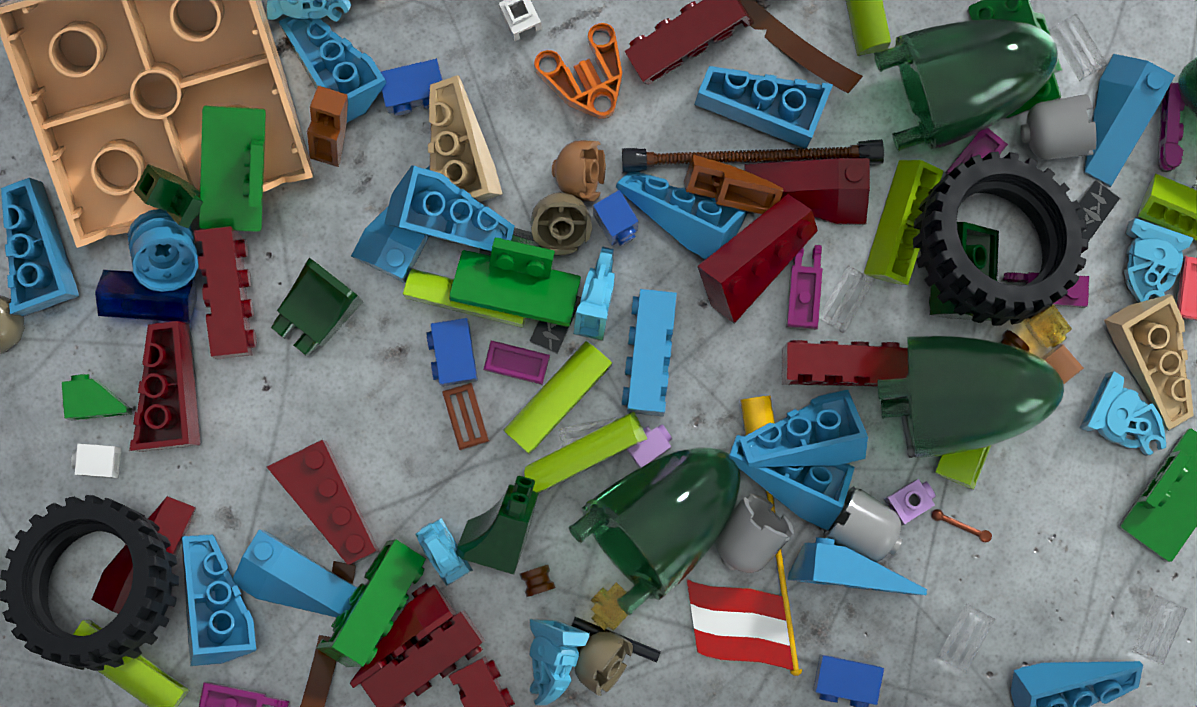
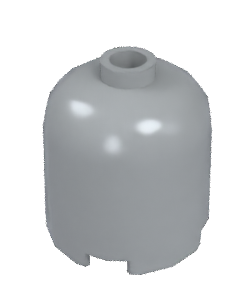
M1087 94L1034 105L1027 114L1026 124L1021 125L1023 143L1029 142L1031 151L1041 159L1093 155V150L1096 149L1097 137L1095 122H1089L1087 110L1093 109L1089 96Z
M853 486L847 492L846 505L840 515H838L830 529L824 531V538L835 539L834 545L847 547L874 562L884 559L888 553L894 555L902 543V539L899 538L901 532L899 515L862 489Z
M749 494L747 498H742L716 535L715 543L722 557L721 561L731 570L745 573L760 571L794 534V529L789 519L785 515L779 518L771 510L773 504L761 496Z

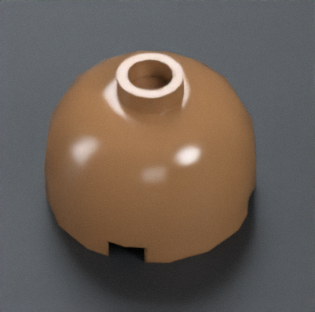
M580 140L571 142L561 150L557 159L553 161L552 175L556 178L557 185L563 193L572 194L583 201H595L600 196L601 192L595 191L598 182L604 184L606 163L604 150H598L597 148L600 145L599 141Z

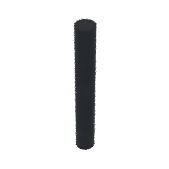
M578 617L574 618L571 625L590 633L589 636L603 631L613 632ZM622 636L632 643V653L657 663L661 653L660 650Z

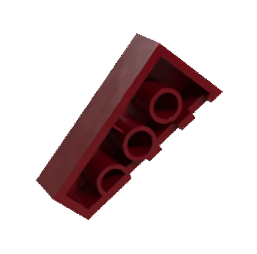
M702 0L699 3L693 1L680 10L681 14L673 20L667 18L659 22L654 27L656 31L647 37L643 34L633 39L629 43L630 48L624 52L641 80L649 85L682 66L684 63L682 58L688 56L689 59L697 57L706 52L709 48V42H723L733 36L732 33L738 25L743 24L747 28L754 24L740 0Z
M787 194L699 264L697 267L711 307L735 324L816 234L818 229L812 209Z
M231 226L194 230L195 242L201 241L203 253L198 256V264L204 278L207 277V283L203 284L202 294L206 308H211V313L206 314L211 357L225 359L253 356L252 348L256 347L257 342L255 330L250 329L249 318L254 316L252 299H247L246 287H251L249 269H244L243 257H248L247 241L242 239L241 235Z
M181 321L148 324L142 361L144 369L142 381H139L138 388L140 396L138 409L134 415L133 425H135L133 440L130 441L129 451L146 452L200 445L190 324Z
M792 340L787 342L782 348V385L905 387L908 385V348L900 347L898 342H882L880 347L869 346V342L863 341L851 342V345H839L838 341H820V344H814L804 340Z
M322 439L267 466L268 470L347 565H353L380 552L327 441Z
M465 610L452 617L450 621L438 627L426 638L410 647L398 658L389 662L360 684L376 707H404L407 704L404 701L405 697L413 692L418 697L432 687L429 680L440 674L442 679L458 668L455 664L456 661L463 656L467 660L473 658L483 650L480 644L486 640Z
M486 656L448 676L453 686L458 684L460 700L464 707H511L515 705L508 688L502 690L497 678L501 677L495 661L491 660L488 662Z

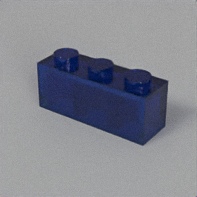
M103 269L95 290L98 316L190 323L197 301L195 276L183 287L173 291L160 292L148 289L140 284L132 271Z

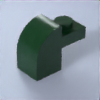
M149 164L134 189V192L145 204L166 211L178 225L188 229L192 221L198 216L203 203L198 197L201 192L193 185L170 172Z

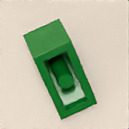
M89 374L72 375L71 381L62 382L64 419L73 421L133 415L130 406L100 381L90 379Z

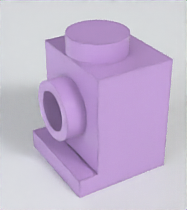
M662 424L652 431L648 426L643 430L648 439L627 449L640 469L671 448L669 441L672 440V437Z
M916 479L884 500L889 508L899 515L901 525H905L910 520L935 506L932 499L936 495L927 481L921 483L919 479ZM912 494L917 495L919 498V503L916 506H912L909 503V497Z

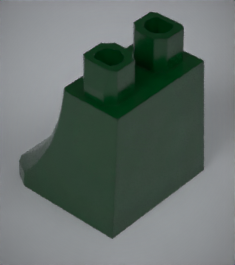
M309 258L286 298L277 309V312L280 314L275 319L271 328L284 339H286L295 326L302 330L304 333L293 346L308 356L319 345L323 347L363 301L346 285Z
M517 476L515 484L508 486L506 492L495 506L487 512L469 519L458 543L457 555L463 560L514 575L527 540L539 495L538 492L533 491L535 480Z

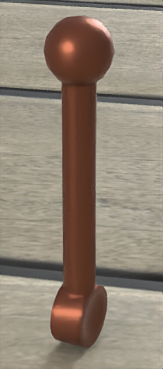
M935 509L932 512V518L935 521L942 520L978 536L982 542H989L992 539V534L988 530L980 531L944 515L940 509Z

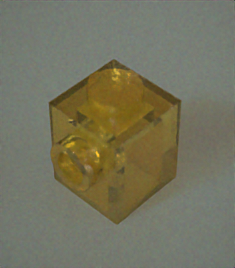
M1054 304L1031 319L1027 318L1023 321L1039 345L1046 348L1058 346L1067 338L1066 334L1072 330Z
M615 582L608 591L602 587L590 600L595 604L591 608L595 613L591 619L604 631L607 627L614 631L639 603Z

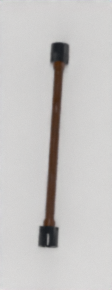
M882 139L859 141L857 145L840 147V149L839 147H836V149L835 147H832V149L831 147L828 149L827 147L824 149L821 147L817 149L809 148V150L808 148H805V150L804 148H801V150L800 148L797 150L796 148L793 150L782 149V151L781 149H778V151L777 149H774V151L773 149H770V151L769 149L766 151L763 149L762 151L747 150V152L746 150H743V152L742 150L739 152L738 150L735 152L720 151V153L719 151H716V153L715 151H712V153L711 151L708 153L705 151L704 153L689 152V154L688 152H685V154L684 152H681V154L680 152L677 154L658 153V155L654 152H646V149L622 148V171L647 170V167H654V165H661V163L662 165H665V163L666 165L669 163L670 165L673 163L674 165L680 163L688 164V162L690 164L692 155L720 161L721 163L723 161L724 163H727V161L728 163L731 161L734 163L735 161L746 162V160L747 162H750V160L751 162H754V160L755 162L758 160L759 162L762 160L765 162L769 160L777 161V159L778 161H781V159L782 161H785V159L786 161L789 159L792 161L793 159L808 160L809 158V160H812L813 158V160H816L817 158L819 160L820 158L838 159L839 157L868 158L869 164H883L884 144Z

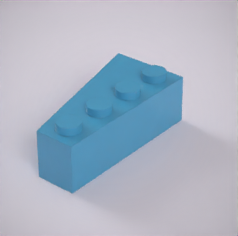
M26 178L2 187L3 224L7 233L5 253L9 261L7 281L8 288L11 289L10 314L26 316L79 297L43 182Z
M640 289L639 297L633 296L631 314L637 315L636 327L630 326L628 345H634L633 357L626 358L625 375H631L630 387H623L622 405L627 406V413L634 411L635 414L663 417L665 414V396L668 387V367L671 357V338L673 335L677 297L675 292Z

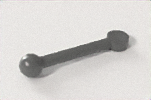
M898 395L895 398V403L900 409L909 458L916 457L905 408L907 399L904 395Z

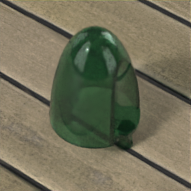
M1002 19L972 20L930 27L896 37L895 47L875 52L874 60L879 72L891 67H899L907 100L917 124L915 127L892 133L897 151L899 152L921 143L928 145L930 149H938L992 126L1022 107L1045 85L1055 70L1058 61V50L1053 38L1036 26L1018 21Z
M907 336L909 375H906V378L878 379L879 400H881L882 419L910 416V419H913L915 458L962 453L1016 437L1045 421L1057 409L1064 393L1063 380L1057 370L1039 356L995 341L956 336ZM908 397V398H902V399H887V400H884V399H886V398Z
M713 447L684 449L670 453L635 470L611 485L594 499H590L582 507L583 516L573 525H570L568 529L572 536L581 543L592 534L613 564L635 585L621 598L617 599L618 605L627 615H631L633 611L649 598L661 600L706 555L723 531L734 510L740 491V470L736 463L729 458V453Z

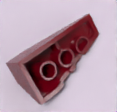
M838 158L744 165V171L782 187L781 199L789 194L812 209L814 217L826 220L825 222L834 225H866L870 191V165L868 158Z
M169 496L161 502L148 519L160 527L158 533L166 536L170 541L171 546L166 548V551L177 556L182 544V537L187 532L196 507ZM127 545L120 550L103 570L91 599L119 614L127 601L133 581V563Z
M425 583L411 593L414 599L406 605L393 623L389 633L376 646L378 650L373 660L368 665L365 664L351 680L350 685L352 688L358 686L361 682L457 615L436 584L429 587Z

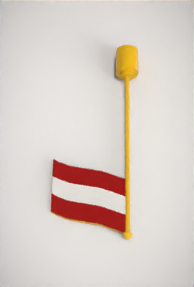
M771 395L740 400L745 436L768 423L775 424ZM766 491L767 500L773 504L771 510L776 513L773 495ZM781 549L776 554L782 596L751 588L708 586L687 579L697 653L719 660L762 662L790 669V673L794 676H799L802 673V669H799Z

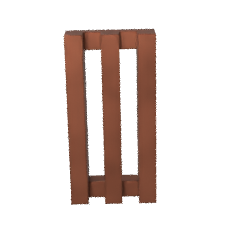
M472 383L442 391L459 450L489 442ZM464 391H468L481 435L479 438H475L462 394ZM456 394L469 437V441L466 442L463 441L450 397Z

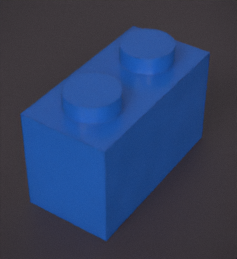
M437 58L381 71L386 80L382 93L388 113L394 112V115L399 116L412 112V108L419 106L429 109L430 85L442 81Z
M620 190L593 205V216L611 246L616 243L620 246L625 245L636 237L634 234L638 231L639 221Z
M463 318L431 323L432 331L426 332L429 350H435L436 362H431L433 380H439L442 387L478 381L468 319Z
M820 654L813 691L820 693L819 699L838 703V698L840 697L850 699V706L869 707V704L877 705L884 668Z

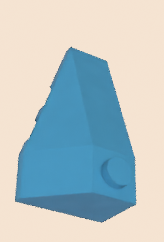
M288 16L280 20L281 28L316 90L318 86L348 95L347 122L365 114L386 85V80L373 59L366 53L362 54L354 48L349 40L341 38L331 30L329 25L319 18L298 19Z
M387 207L364 229L351 257L406 283L409 273L414 268L429 236L384 224L388 210Z
M628 172L616 184V188L683 246L703 259H707L737 235L749 212L718 205L715 198L686 192L685 188L669 186V182L666 179L640 172Z
M849 390L820 395L810 400V405L799 411L794 409L788 412L786 418L775 424H766L741 438L739 443L748 467L831 466L865 459L868 435Z
M737 435L728 460L797 516L828 531L843 509L855 467L847 463L831 466L748 467L739 440L744 436Z
M214 535L182 537L190 666L221 664L255 652L256 640L253 618L241 598L238 586L235 585L226 560Z
M816 537L815 543H804L788 574V580L822 585H844L848 588L859 589L871 588L874 591L908 595H927L926 588L847 547L834 545L835 539Z
M1140 661L1050 662L1024 666L1014 670L1011 696L1014 707H1090L1099 701L1107 704L1139 687L1143 664Z

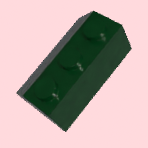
M957 222L959 239L968 258L981 272L997 281L999 231L967 222ZM935 284L931 286L929 297L930 315L947 319L972 320L973 314L969 312L962 316L954 312L953 310L956 305L950 300L945 303L939 300L937 296L941 292Z

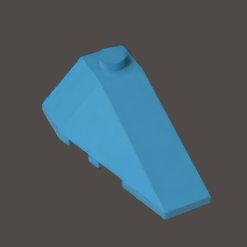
M1118 54L1112 55L1098 81V95L1093 112V122L1096 124V149L1093 150V155L1086 156L1083 173L1109 187L1112 186L1175 77L1174 74L1147 60Z
M411 165L391 194L384 222L386 225L487 251H492L495 237L510 241L512 239L515 227L513 224L489 207L481 204L464 189H460L441 173Z
M258 530L243 554L233 577V581L238 588L256 599L332 617L340 616L345 610L350 609L349 598L357 588L265 530Z

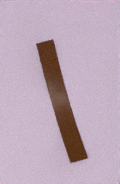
M740 0L754 21V24L750 25L753 29L767 30L764 38L821 79L849 94L863 77L806 42L755 0Z
M333 561L332 572L353 585L356 565H347V563ZM319 635L316 647L322 639L328 642L330 637ZM315 649L300 707H325L336 660L318 649Z

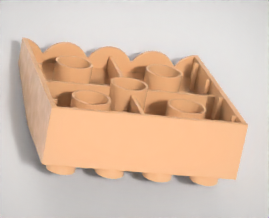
M11 0L0 4V37L77 248L93 243L108 235L128 233L132 222L139 215L158 209L145 204L134 192L148 164L180 177L200 191L202 109L205 105L266 110L263 192L282 183L296 182L313 177L314 170L261 0Z

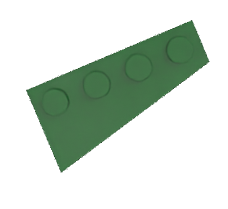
M397 539L387 541L364 576L368 580L365 585L361 583L350 596V609L345 610L340 616L336 617L331 625L334 633L328 642L322 639L316 649L345 667H363L365 664L368 665L377 653L378 649L375 646L380 637L384 638L392 628L393 621L391 618L396 610L400 611L409 598L407 591L411 584H416L423 575L425 569L422 566L426 558Z

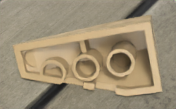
M456 75L431 84L429 100L431 143H428L430 170L443 174L450 179L449 181L460 189L467 191L479 202L503 195L494 162L460 76Z
M1168 294L1129 305L1105 319L1104 322L1116 348L1149 403H1153L1159 412L1164 428L1169 431L1194 416L1190 380L1187 379L1185 360H1188L1187 350L1184 349L1182 332H1185V325L1173 295Z

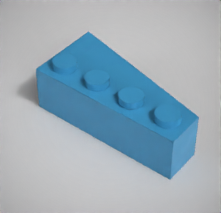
M709 66L694 105L805 149L813 137L833 84L807 83V80L795 79L793 81L776 78L777 76L765 74L760 76L749 74L747 71Z

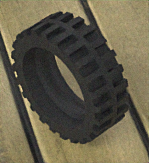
M998 151L989 152L984 158L976 155L965 163H960L928 192L929 195L921 202L918 208L922 213L915 218L913 225L914 229L920 230V233L913 238V248H920L921 256L916 259L918 268L925 267L929 276L924 279L927 285L930 287L935 284L941 292L937 298L943 303L950 300L956 305L953 311L961 316L966 312L973 314L972 321L982 323L991 318L992 326H1001L1009 320L1012 325L1018 324L1027 318L1031 319L1068 293L1067 290L1073 287L1079 280V276L1076 273L1081 271L1086 264V259L1080 256L1081 253L1088 249L1089 240L1082 239L1081 233L1087 229L1085 219L1079 220L1076 213L1081 208L1078 201L1071 202L1066 194L1070 188L1065 182L1059 185L1053 179L1055 173L1051 169L1047 168L1044 172L1036 167L1038 161L1032 158H1028L1025 162L1019 161V154L1009 152L1005 157L1000 158ZM975 193L993 194L1012 202L1027 215L1038 233L1042 247L1041 270L1033 281L1023 286L1003 284L985 275L972 263L961 245L957 231L958 208L966 198Z
M86 495L85 501L75 496L65 498V506L52 503L46 507L48 514L42 517L35 514L29 519V522L32 524L27 532L20 530L15 536L19 543L14 551L8 549L5 558L10 559L8 570H1L0 579L6 581V590L0 591V601L8 603L9 607L8 610L3 612V615L7 622L16 624V627L11 630L15 638L27 642L24 647L32 653L41 655L43 659L80 670L87 668L93 671L104 670V665L116 668L124 665L122 657L127 656L135 659L142 654L140 646L144 643L152 645L158 639L153 633L159 625L166 628L170 619L164 617L168 606L175 607L177 600L176 597L171 596L172 586H179V576L173 574L171 570L172 566L178 564L176 555L166 551V548L171 546L170 541L166 536L158 533L160 527L153 521L145 518V515L109 498L103 500L95 495ZM96 531L111 533L128 546L132 558L133 581L127 601L119 614L101 630L88 636L69 634L55 624L49 610L48 584L52 570L61 554L79 538Z

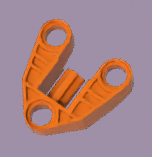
M598 23L590 28L588 43L606 81L601 82L590 59L582 60L574 66L586 90L582 93L569 67H566L560 55L552 50L540 52L535 58L534 67L536 74L569 107L598 119H606L613 115L616 109L622 82V67L614 28L607 23ZM597 31H605L609 34L610 41L604 45H597L593 41V35ZM547 57L554 59L557 64L556 69L551 72H543L539 67L541 60ZM603 96L610 100L611 107L609 110L599 112L594 108V101L598 97Z

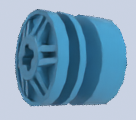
M161 209L143 213L132 222L127 234L133 274L139 283L148 289L160 292L173 291L185 286L195 276L198 269V256L191 226L188 229L178 225L166 211Z

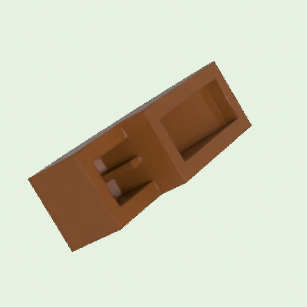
M321 86L317 87L310 105L311 122L307 130L310 159L339 167L347 123V94Z
M692 155L684 179L686 192L715 198L718 205L763 214L780 201L783 193L782 187L750 172L696 155Z

